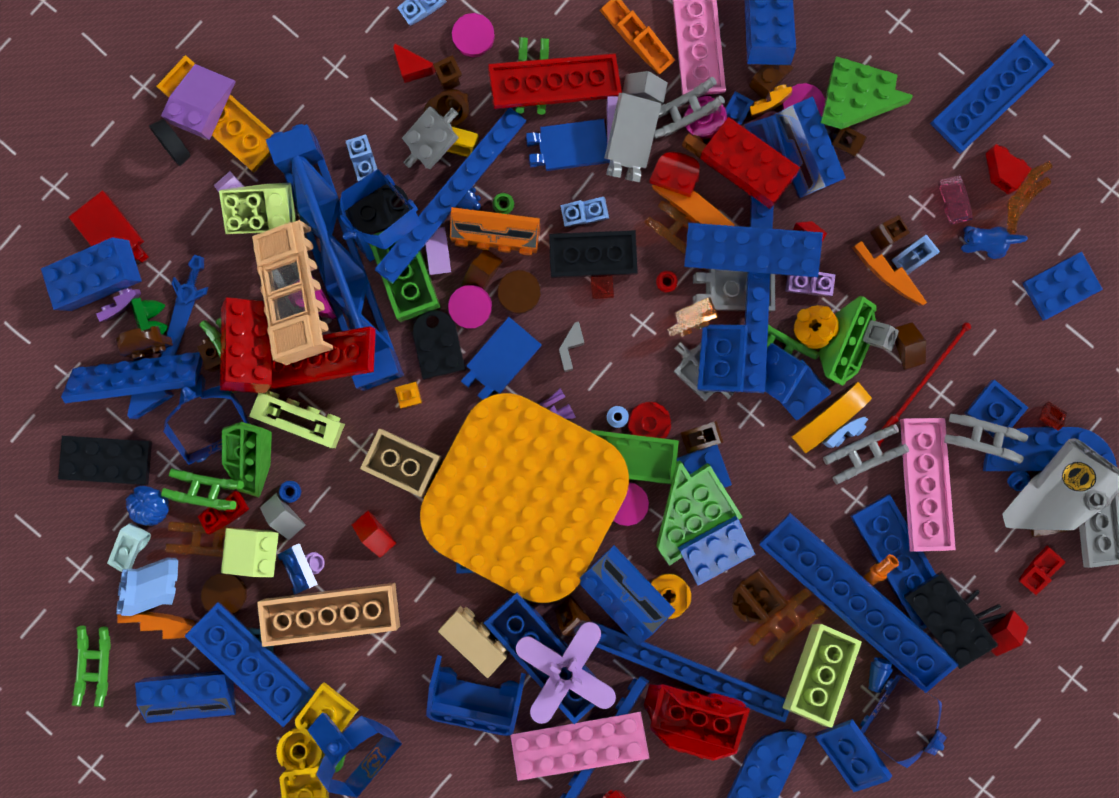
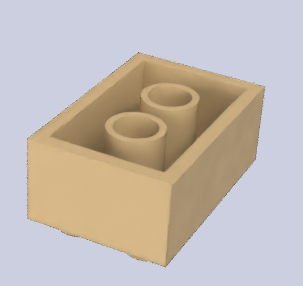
M379 429L360 469L419 497H423L442 456L384 429Z
M460 606L441 626L438 632L485 677L489 678L507 658L508 650L498 639H495L490 634L491 631L483 622L478 623L474 619L475 614L468 607L463 608Z

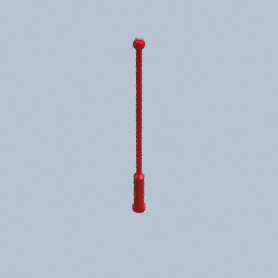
M966 322L962 325V330L959 332V334L955 337L952 343L948 346L945 352L941 355V357L934 364L931 370L927 373L924 379L920 382L917 388L913 391L910 397L906 400L903 406L899 409L896 415L891 416L890 419L883 426V428H887L899 422L898 418L903 413V411L907 408L910 402L918 394V392L925 385L928 379L932 376L935 370L939 367L942 361L946 358L949 352L953 349L956 343L960 340L963 334L971 329L970 323ZM885 438L880 441H877L879 447H881L880 445L885 440Z

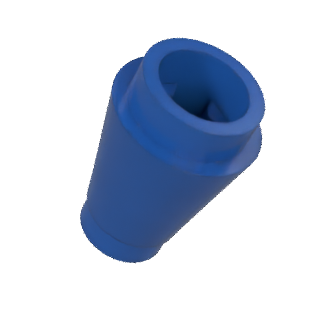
M879 657L874 658L870 665L868 689L877 693L882 692L893 671L890 661Z

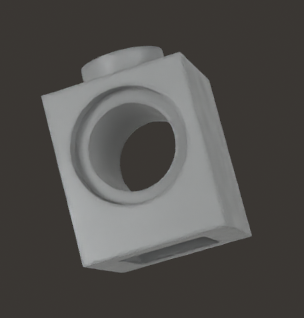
M870 320L863 341L871 346L892 351L899 330L891 325Z

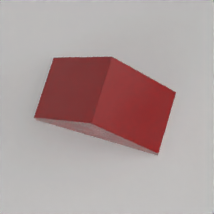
M397 44L393 46L405 83L434 75L435 69L432 62Z
M369 510L352 524L360 541L380 558L397 544Z
M1014 610L1010 611L989 631L998 643V646L991 650L995 656L1004 654L1023 644L1029 627Z

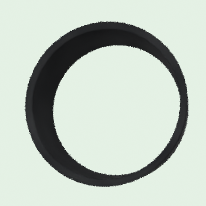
M164 119L149 125L153 134L179 166L191 157L185 145Z

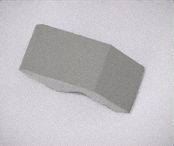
M579 322L573 324L559 349L564 372L573 370L568 349L584 345Z

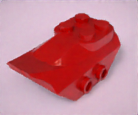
M649 684L644 702V707L651 720L650 730L669 748L680 753L685 752L701 759L712 761L737 754L750 708L746 707L742 701L716 693L705 696L694 691L690 692L664 684Z

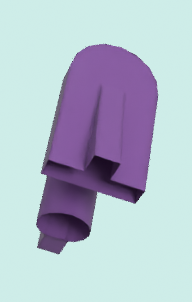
M561 388L548 399L539 403L540 406L548 407V410L565 419L575 418L569 404L559 410H556L555 406L552 405L565 398Z

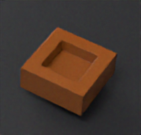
M688 133L682 143V147L699 158L706 144H704L703 139L699 136H692Z

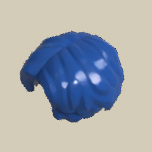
M138 486L134 488V493L126 498V509L130 518L135 523L152 526L159 524L166 518L169 512L168 498L161 496L160 490L147 486Z

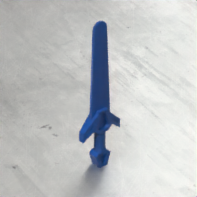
M194 255L188 263L189 267H191V272H189V279H187L186 284L181 285L176 277H173L172 286L177 294L167 332V336L172 339L173 346L167 347L166 351L162 352L161 357L176 355L195 301L207 294L209 287L197 290L194 285L196 284L195 280H197L198 272L204 269V258Z

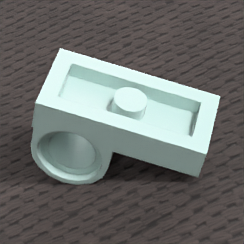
M133 523L123 527L119 531L107 564L121 572L122 569H132L137 554L147 545L151 534Z

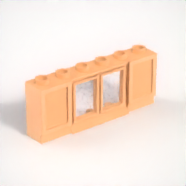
M300 220L292 223L289 222L252 236L257 271L262 285L260 289L265 303L264 312L269 326L267 331L270 339L271 354L273 360L285 365L333 350V345L323 341L322 333L328 331V325L319 320L318 312L323 311L325 307L315 297V291L320 290L321 286L311 275V271L317 269L315 261L308 258L307 251L313 249V244L304 237L305 233L311 231V227Z

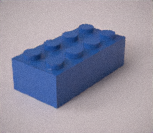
M744 0L747 64L791 65L796 50L793 0Z
M113 237L41 268L53 310L60 311L76 310L142 282L129 240Z

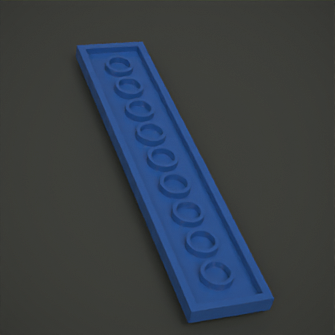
M791 513L760 541L759 545L919 688L924 690L925 693L958 666V663L939 644Z

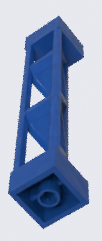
M299 124L292 127L290 131L284 133L276 132L271 135V138L265 140L274 164L284 174L287 183H291L293 200L300 220L311 227V231L306 233V236L313 244L312 253L341 332L368 326L375 328L361 314L366 294L379 331L376 329L374 372L352 376L355 387L366 391L401 378L404 374L354 239L346 240L350 250L349 253L332 235L337 218L343 234L347 230V226L340 218V215H342L340 201L317 137L307 124ZM318 164L322 176L312 165ZM315 235L320 239L321 252L316 241ZM343 313H344V314L348 317V319H349V328H348V326H347V323H346V320H345V317H344Z

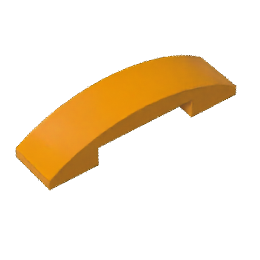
M859 382L855 383L826 410L791 436L792 439L806 454L850 420L872 397Z

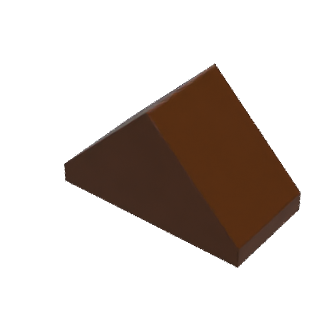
M900 215L879 225L870 233L879 248L883 250L908 235L910 231Z
M484 250L471 263L461 286L474 285L484 290L503 261L487 250Z
M911 322L895 327V329L899 330L895 344L903 369L925 364L926 339L914 323Z
M717 421L681 432L687 453L723 443Z
M571 596L555 610L560 631L564 636L574 637L582 624L592 622Z

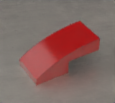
M1047 545L1026 568L1019 578V582L1037 596L1052 581L1050 577L1066 561Z

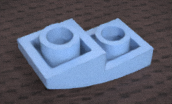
M405 0L397 8L411 26L435 12L447 1Z
M367 135L346 140L357 180L360 181L377 170Z
M604 196L560 205L565 227L609 219Z
M860 417L846 422L822 443L828 448L839 447L846 438L844 434L848 437L859 436L865 430L866 426L864 424L868 419Z

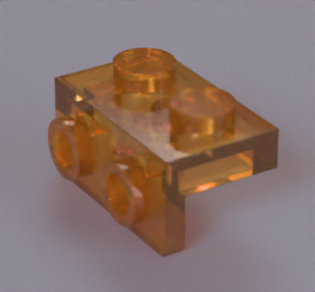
M705 298L675 312L678 324L668 328L670 337L679 334L681 338L693 333L692 328L696 327L699 330L709 326L708 321L718 317L711 298Z

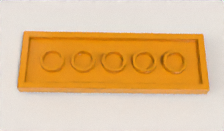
M185 55L156 87L167 97H170L195 63ZM230 95L212 136L254 173L271 155L265 139L271 138V135L274 133Z

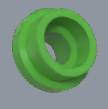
M500 193L493 199V208L496 213L509 214L514 208V200L509 194ZM502 201L508 204L505 208H501L499 205Z

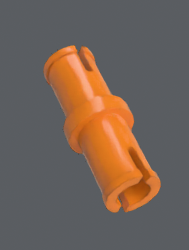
M891 554L887 555L879 564L871 566L870 571L863 578L874 586L878 581L885 580L887 574L899 566L898 559Z

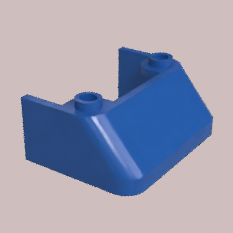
M437 655L429 685L427 717L433 721L503 736L512 735L526 674L521 673L519 684L509 680L502 683L500 689L457 680V674L452 668L441 667L442 656Z

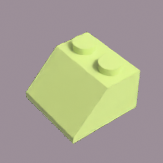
M226 528L221 573L249 577H274L279 533L270 530Z

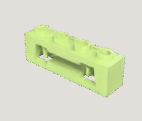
M269 390L266 394L258 393L249 417L324 446L336 448L345 424L339 422L341 418L329 413L325 417L319 414V409L311 406L304 409L299 407L300 402L290 398L283 401L278 399L279 394ZM277 404L281 406V408H275L273 407V405ZM282 409L314 422H324L326 427L316 424L313 431L282 418L273 419L267 415L271 414L279 417ZM314 432L321 433L324 437L315 435Z

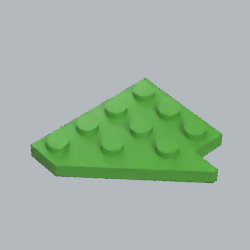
M836 56L832 65L820 123L843 129L906 105L910 102L913 95L895 90L897 74Z
M680 460L676 463L656 545L669 566L682 558L678 549L679 546L734 516L738 519L742 518L739 510L708 463L690 475Z

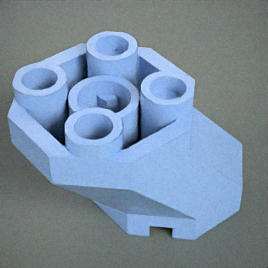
M167 557L138 569H122L116 614L133 616L162 604L172 605L176 590L174 588L175 581H177L178 576L177 558Z

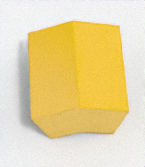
M452 127V130L459 138L447 152L468 157L477 146L478 134Z

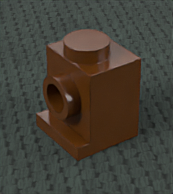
M453 55L433 64L444 91L460 85L459 77L462 76V73Z
M849 127L837 128L831 138L834 141L832 143L834 147L855 158L867 139L866 136ZM851 137L852 143L846 145L844 144V139Z
M205 338L201 341L202 345L197 347L204 362L205 370L214 372L220 369L221 358L210 338ZM214 349V354L210 356L209 350Z

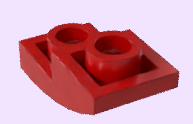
M234 491L224 499L226 501H235V509L217 510L208 507L197 516L206 534L218 531L249 510L240 492Z

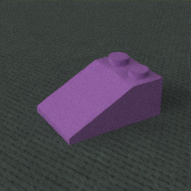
M194 64L170 95L161 116L168 123L210 140L235 85V80Z

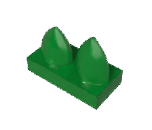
M140 297L131 299V307L138 328L143 331L150 329L151 326H158L161 335H163L168 328L167 325L158 321H148L147 319L159 314L164 309L165 304L154 300L141 301Z

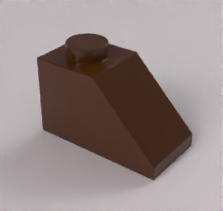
M765 64L752 78L749 87L761 98L766 99L770 92L773 91V88L778 86L794 68L791 65Z

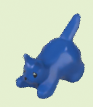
M966 226L964 228V241L966 244L962 245L961 250L966 253L986 251L988 252V257L999 259L1006 255L1011 244L1025 242L1028 240V237L1024 235H1011L1010 230L1005 227L980 229Z

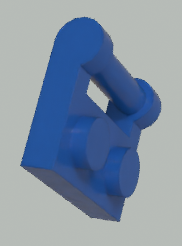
M300 544L277 554L279 561L282 560L294 587L292 589L294 595L317 585Z

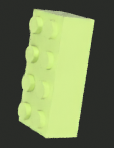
M812 624L783 709L822 726L832 728L862 641L823 624Z

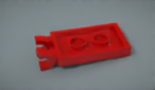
M103 190L69 216V219L90 246L112 237L129 240L136 260H140L143 263L149 258L140 247L145 241Z

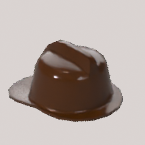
M457 89L443 91L426 103L424 112L430 106L440 116L444 117L452 107L458 113L450 122L451 127H454L468 117V94H463V92Z

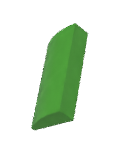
M591 430V433L608 441L621 453L626 462L630 480L672 484L677 461L678 440Z

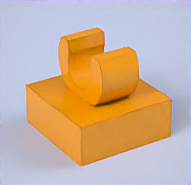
M417 382L395 387L401 409L422 403Z

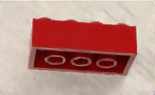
M730 117L726 119L703 149L700 159L769 209L777 202L800 169L795 163Z
M226 297L221 307L220 390L266 394L272 385V354L267 331L269 327L268 320L264 312V301Z

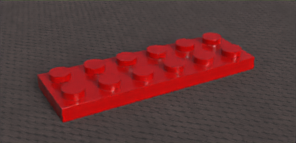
M616 54L488 64L494 109L607 99L608 96H619V93H622Z
M368 326L322 335L323 341L333 345V350L288 365L277 362L272 357V385L269 389L374 372L376 329Z

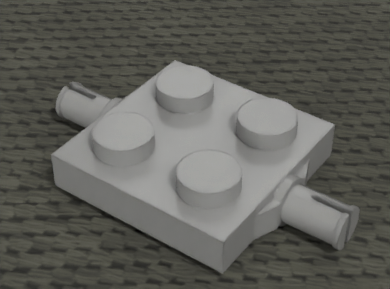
M429 106L407 131L402 139L411 151V154L403 162L408 168H411L419 159L426 168L431 169L459 137L452 130L450 122L458 115L457 111L451 107L448 113L442 117L434 108Z
M680 342L674 349L684 358L673 372L702 400L706 401L716 391L697 390L701 343L689 351ZM735 392L721 393L729 399Z

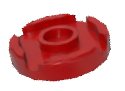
M645 402L637 405L631 411L628 418L630 434L665 439L671 430L669 412L656 402Z

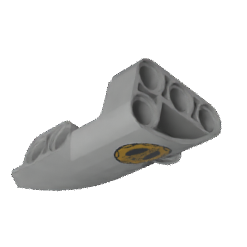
M1076 438L1068 439L1042 472L1030 480L1004 511L1003 518L1006 528L1075 530L1100 510L1109 506L1119 493V469L1082 441ZM1096 493L1103 496L1104 502L1102 505L1095 502L1094 495Z

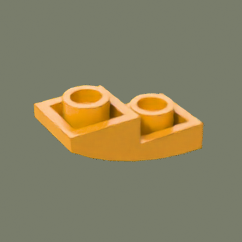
M786 85L776 86L773 88L774 91L770 92L771 101L767 102V99L755 101L754 106H750L752 117L768 113L781 105L792 95V87H787Z

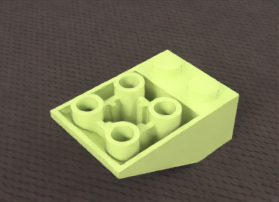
M269 183L219 190L225 234L263 233L296 221L291 183Z

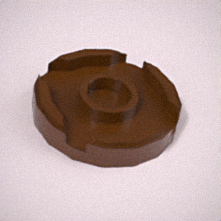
M516 270L506 274L498 286V298L502 306L515 314L531 311L537 305L541 296L540 285L537 279L531 273L523 270Z
M218 573L210 577L201 591L202 603L207 611L219 601L232 615L239 612L247 598V589L244 582L232 574Z

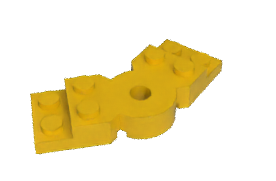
M325 682L320 685L296 717V727L284 734L277 745L278 762L282 767L286 768L279 777L282 798H329V792L316 775L324 753L310 735L308 729L321 713H327L342 733L359 709ZM297 745L304 747L305 754L298 752Z

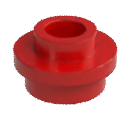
M671 271L661 272L656 279L658 289L665 293L672 292L678 284L677 276ZM663 279H669L671 284L668 286L664 285Z

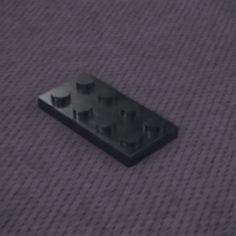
M636 230L549 234L551 278L638 274Z
M62 436L58 479L148 485L152 441Z
M942 571L904 595V598L941 646L958 663L959 669L998 646L997 641Z

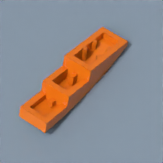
M609 0L600 9V12L614 29L658 75L675 61L649 26L646 27L633 10L630 11L622 0Z
M652 185L655 192L667 199L674 208L685 214L692 223L735 226L734 223L694 190L691 197H687Z
M862 241L852 247L862 262L882 282L899 295L919 306L927 303L903 267L893 270L882 254L873 258Z
M141 612L133 616L117 614L118 623L140 622V631L162 630L163 639L186 638L185 634L197 623L182 617L155 612Z

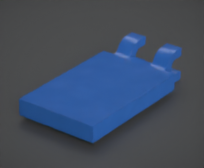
M604 119L540 127V133H526L527 147L539 145L541 153L529 154L530 168L545 165L546 171L610 162L609 159L604 158L608 144Z
M508 317L467 364L471 371L461 382L469 388L476 379L485 386L478 394V397L482 400L490 397L494 391L501 394L542 344Z

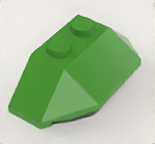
M859 296L835 314L839 321L838 334L835 338L833 336L828 341L829 344L822 347L819 351L825 377L842 386L859 372L870 346L863 341L870 320L876 321L874 313L876 312V305L863 296Z
M239 422L222 429V465L232 480L243 481L244 487L237 489L239 492L260 497L271 465L272 432L244 422Z

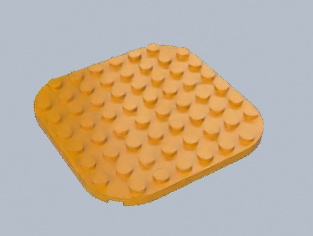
M511 393L492 395L479 402L470 411L423 499L420 511L421 527L430 545L447 558L514 594L518 592L526 600L538 603L557 601L576 589L581 582L579 578L587 571L626 497L629 486L628 468L621 453L615 446L603 438L523 396Z

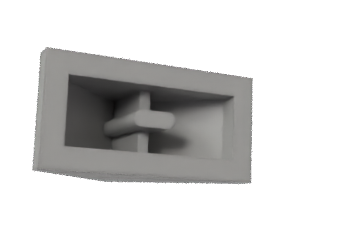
M649 71L626 74L622 93L663 104L668 82Z
M275 493L260 507L268 525L288 540L306 526L288 504L280 498L278 493Z

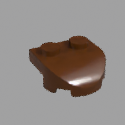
M151 326L150 329L143 331L140 328L129 330L119 334V338H116L120 355L132 358V360L143 359L146 357L145 354L151 352L153 354L165 352L167 347L173 346L171 337L161 335L158 326Z
M759 568L737 585L733 594L732 607L736 615L743 621L762 624L767 622L769 617L787 606L788 602Z

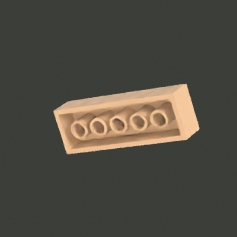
M395 583L266 598L257 602L262 647L396 631L400 627Z

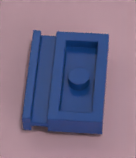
M776 115L744 124L745 129L787 157Z

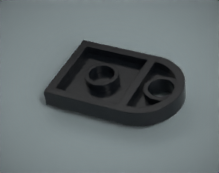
M385 184L345 210V213L352 227H355L362 233L373 235L386 230L410 210L405 204L398 208L392 205L394 198L398 196ZM394 185V187L408 201L409 199L404 190L401 189L399 186Z
M428 311L422 314L414 324L413 337L423 380L465 371L466 368L457 328L451 317L441 311ZM435 316L438 318L439 323L435 328L427 326L429 317Z

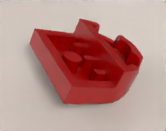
M679 152L665 153L659 158L650 178V184L691 197L696 183L699 182L700 165L695 158Z

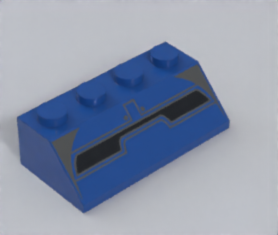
M813 96L774 114L778 119L787 153L786 158L800 167L796 177L792 180L799 198L846 178L825 125L820 123L821 115Z
M615 545L594 561L579 578L581 580L579 584L637 646L653 635L675 612V609Z
M223 671L148 677L135 683L137 707L146 723L236 714L234 682Z

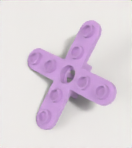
M586 622L582 624L563 656L529 636L522 637L517 642L516 652L518 656L550 676L530 709L531 717L535 722L541 724L548 722L569 689L599 708L607 709L614 704L616 699L614 690L582 669L601 637V630L596 623ZM568 667V670L573 672L569 680L560 678L561 668Z

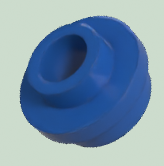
M1026 471L1013 472L1008 478L1007 483L1015 491H1022L1030 482V475Z
M286 481L279 488V496L285 502H295L301 496V487L295 481ZM290 487L294 490V494L292 496L288 495L287 490Z

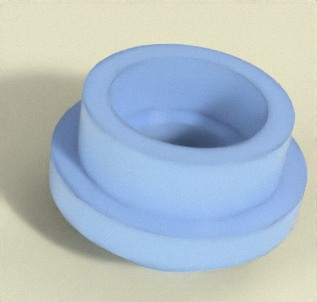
M614 406L607 413V421L612 427L620 428L628 422V412L621 406ZM615 413H620L622 415V419L620 421H616L614 419Z

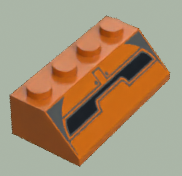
M451 207L450 239L455 243V246L468 247V244L476 245V248L482 250H489V247H493L505 253L517 250L522 255L537 253L540 218Z

